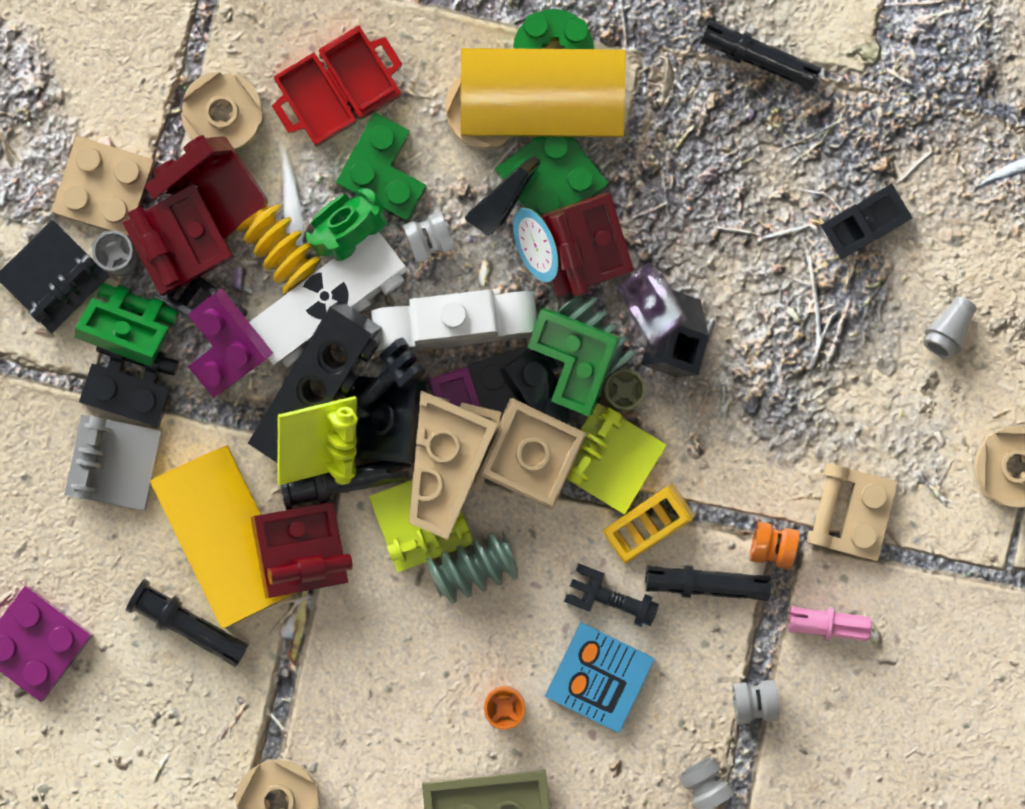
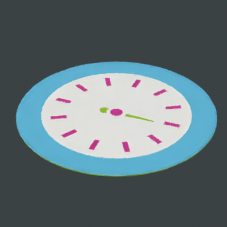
M522 208L517 211L513 221V234L519 255L527 269L537 279L543 282L552 281L558 271V253L553 236L546 223L536 212L529 208Z

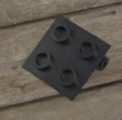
M53 219L0 270V283L28 310V313L37 322L41 323L52 334L110 277Z

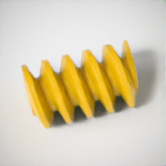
M281 204L262 208L252 214L236 230L238 232L247 231L243 238L247 245L257 243L253 253L257 258L267 256L263 267L266 271L277 269L272 279L276 284L287 282L282 290L283 294L286 295L316 272L315 268L322 259L320 256L310 259L305 257L311 245L309 243L300 246L296 245V241L302 235L300 229L290 233L286 231L293 220L291 217L278 220L276 216L283 207Z

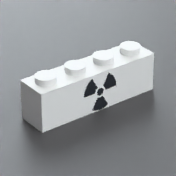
M380 232L369 235L356 246L355 252L349 258L343 261L332 259L249 323L272 350L273 354L268 357L270 362L277 369L283 365L289 369L297 362L331 305L341 300L360 314H363L372 306L369 300L376 294L383 291L387 295L404 282L402 275L407 272L406 267Z

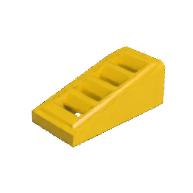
M671 482L604 528L602 532L623 563L627 564L690 522L695 515L676 486ZM665 498L679 516L674 520L661 503ZM653 508L664 524V527L660 530L647 513V510ZM637 517L651 535L646 540L632 521ZM625 526L637 544L633 549H631L619 532V529Z

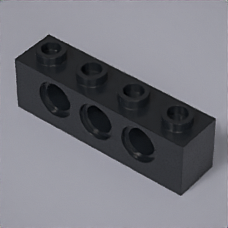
M341 300L331 305L247 444L278 463V415L337 401L341 394L346 397L359 379V376L354 372L361 360L367 363L377 350L380 341L376 340L375 337L382 327ZM332 344H337L345 350L347 355L345 363L337 362L332 357ZM311 379H318L324 384L326 389L325 397L317 396L313 393L310 387Z

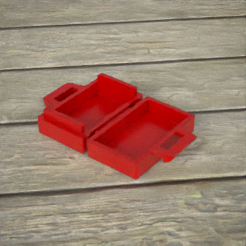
M358 25L319 49V57L324 60L328 68L325 69L324 63L320 62L315 53H311L273 77L283 95L272 107L288 133H295L305 129L315 147H318L356 124V119L351 112L352 109L350 106H347V102L353 107L355 116L363 120L373 114V112L401 97V92L391 76L401 68L402 62L386 37L369 41L362 28ZM379 46L383 48L393 64L387 69L375 51ZM286 102L289 103L299 119V122L294 125L281 107Z

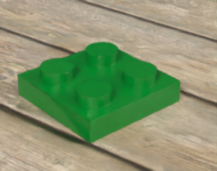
M536 137L495 168V172L503 181L527 159L533 156L540 159L541 164L518 200L523 208H529L538 215L594 197L609 185L573 137Z

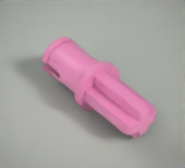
M795 606L790 608L788 620L790 622L788 624V632L790 633L798 632L821 635L827 641L830 640V637L867 641L871 636L872 622L869 617L835 613L833 608L828 607L827 611L798 608Z

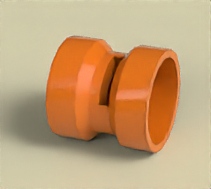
M758 521L752 538L749 561L761 564L765 561L774 562L778 568L791 570L798 548L799 530L785 528L782 531L776 530L771 524Z
M500 686L490 691L484 705V713L488 722L497 729L503 730L517 726L525 714V703L520 692L510 686Z

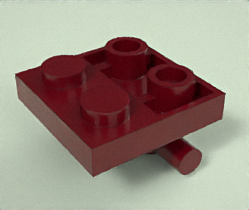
M195 184L145 211L142 206L131 210L128 213L130 219L122 222L161 296L167 295L235 258L201 191Z
M606 192L539 215L549 228L558 253V271L555 278L551 281L555 296L560 297L569 293H573V296H579L589 292V286L634 271L611 193Z
M334 502L251 517L265 599L348 583L346 571L352 570L353 563L349 553L343 554Z

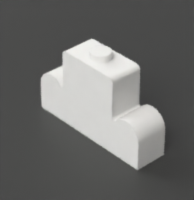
M481 290L410 299V306L385 307L371 311L372 321L382 327L375 337L376 340L380 341L375 351L377 355H380L399 338H405L409 344L405 352L531 338L537 321L535 295L532 291L512 292L494 296L493 290Z

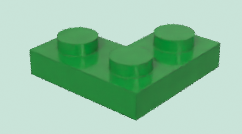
M373 112L335 182L337 186L356 196H361L357 191L358 189L372 190L382 203L384 211L407 223L427 188L426 184L392 167L410 135V130Z
M542 308L527 348L565 363L551 402L588 417L592 416L621 338L547 308Z

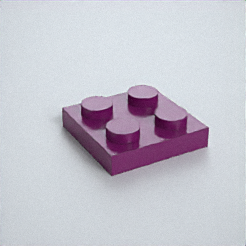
M24 586L0 618V672L42 702L47 698L94 634L31 587Z

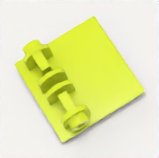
M356 396L278 415L279 485L325 473H330L338 484L345 485L351 482V479L356 475Z
M597 403L593 415L587 418L580 430L587 434L567 480L625 515L667 445L622 418V415L609 407L607 409Z
M413 479L369 496L397 573L425 563L426 558L431 557L433 560L441 557V553L444 551L447 553L454 552L457 546L462 545L464 548L472 545L473 540L462 510L448 540L409 523Z

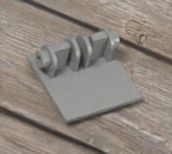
M81 415L64 495L145 511L151 485L150 480H152L162 431L106 420L95 416Z

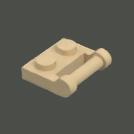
M826 463L823 473L826 476V481L813 531H808L806 543L878 561L898 482ZM842 481L852 483V488L840 536L837 538L830 536L829 532Z

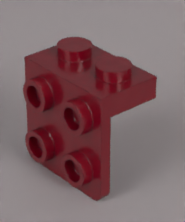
M204 135L194 138L184 146L185 154L176 161L171 159L161 164L154 171L156 177L145 185L153 199L167 198L193 184L197 185L225 239L235 232L238 226L248 217L265 208L268 204L266 195L226 136L205 138Z

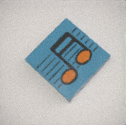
M580 622L545 697L619 733L655 658Z

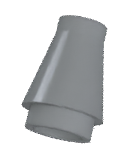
M955 297L951 305L925 330L924 346L933 354L944 359H951L955 353H960L972 317L977 310L976 306L966 298Z

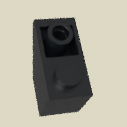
M662 287L641 365L673 377L699 375L709 338L701 300L673 289Z

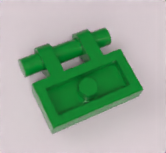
M102 283L97 297L108 301V303L94 298L91 299L75 327L74 338L151 367L168 337V327L160 324L159 321L174 326L179 312L166 307V303L153 297L150 301L132 294V289L120 284L114 287ZM125 308L142 314V317L126 311Z

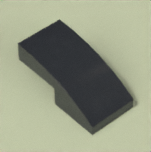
M891 183L820 226L840 259L843 260L910 221L913 217Z

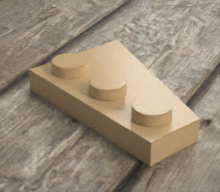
M423 391L420 394L409 523L448 540L498 424Z

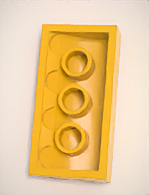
M461 48V136L624 137L626 50Z
M228 445L150 480L153 490L221 629L228 628L296 594L265 599L251 523L252 516L262 514Z

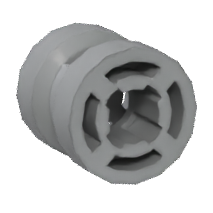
M441 211L430 214L427 220L421 223L412 221L402 225L417 263L429 259L430 254L436 251L445 253L455 249ZM423 228H425L427 232V235L432 245L431 247H428V244L422 231Z
M111 230L103 232L93 243V259L99 267L111 275H128L135 270L139 263L140 256L131 239L120 231Z
M764 680L755 686H749L745 682L732 684L733 708L737 725L750 724L753 719L759 718L766 722L779 721V699L775 680Z
M714 757L700 761L678 776L685 789L693 790V804L696 809H713L735 794L727 781L717 777L720 767Z

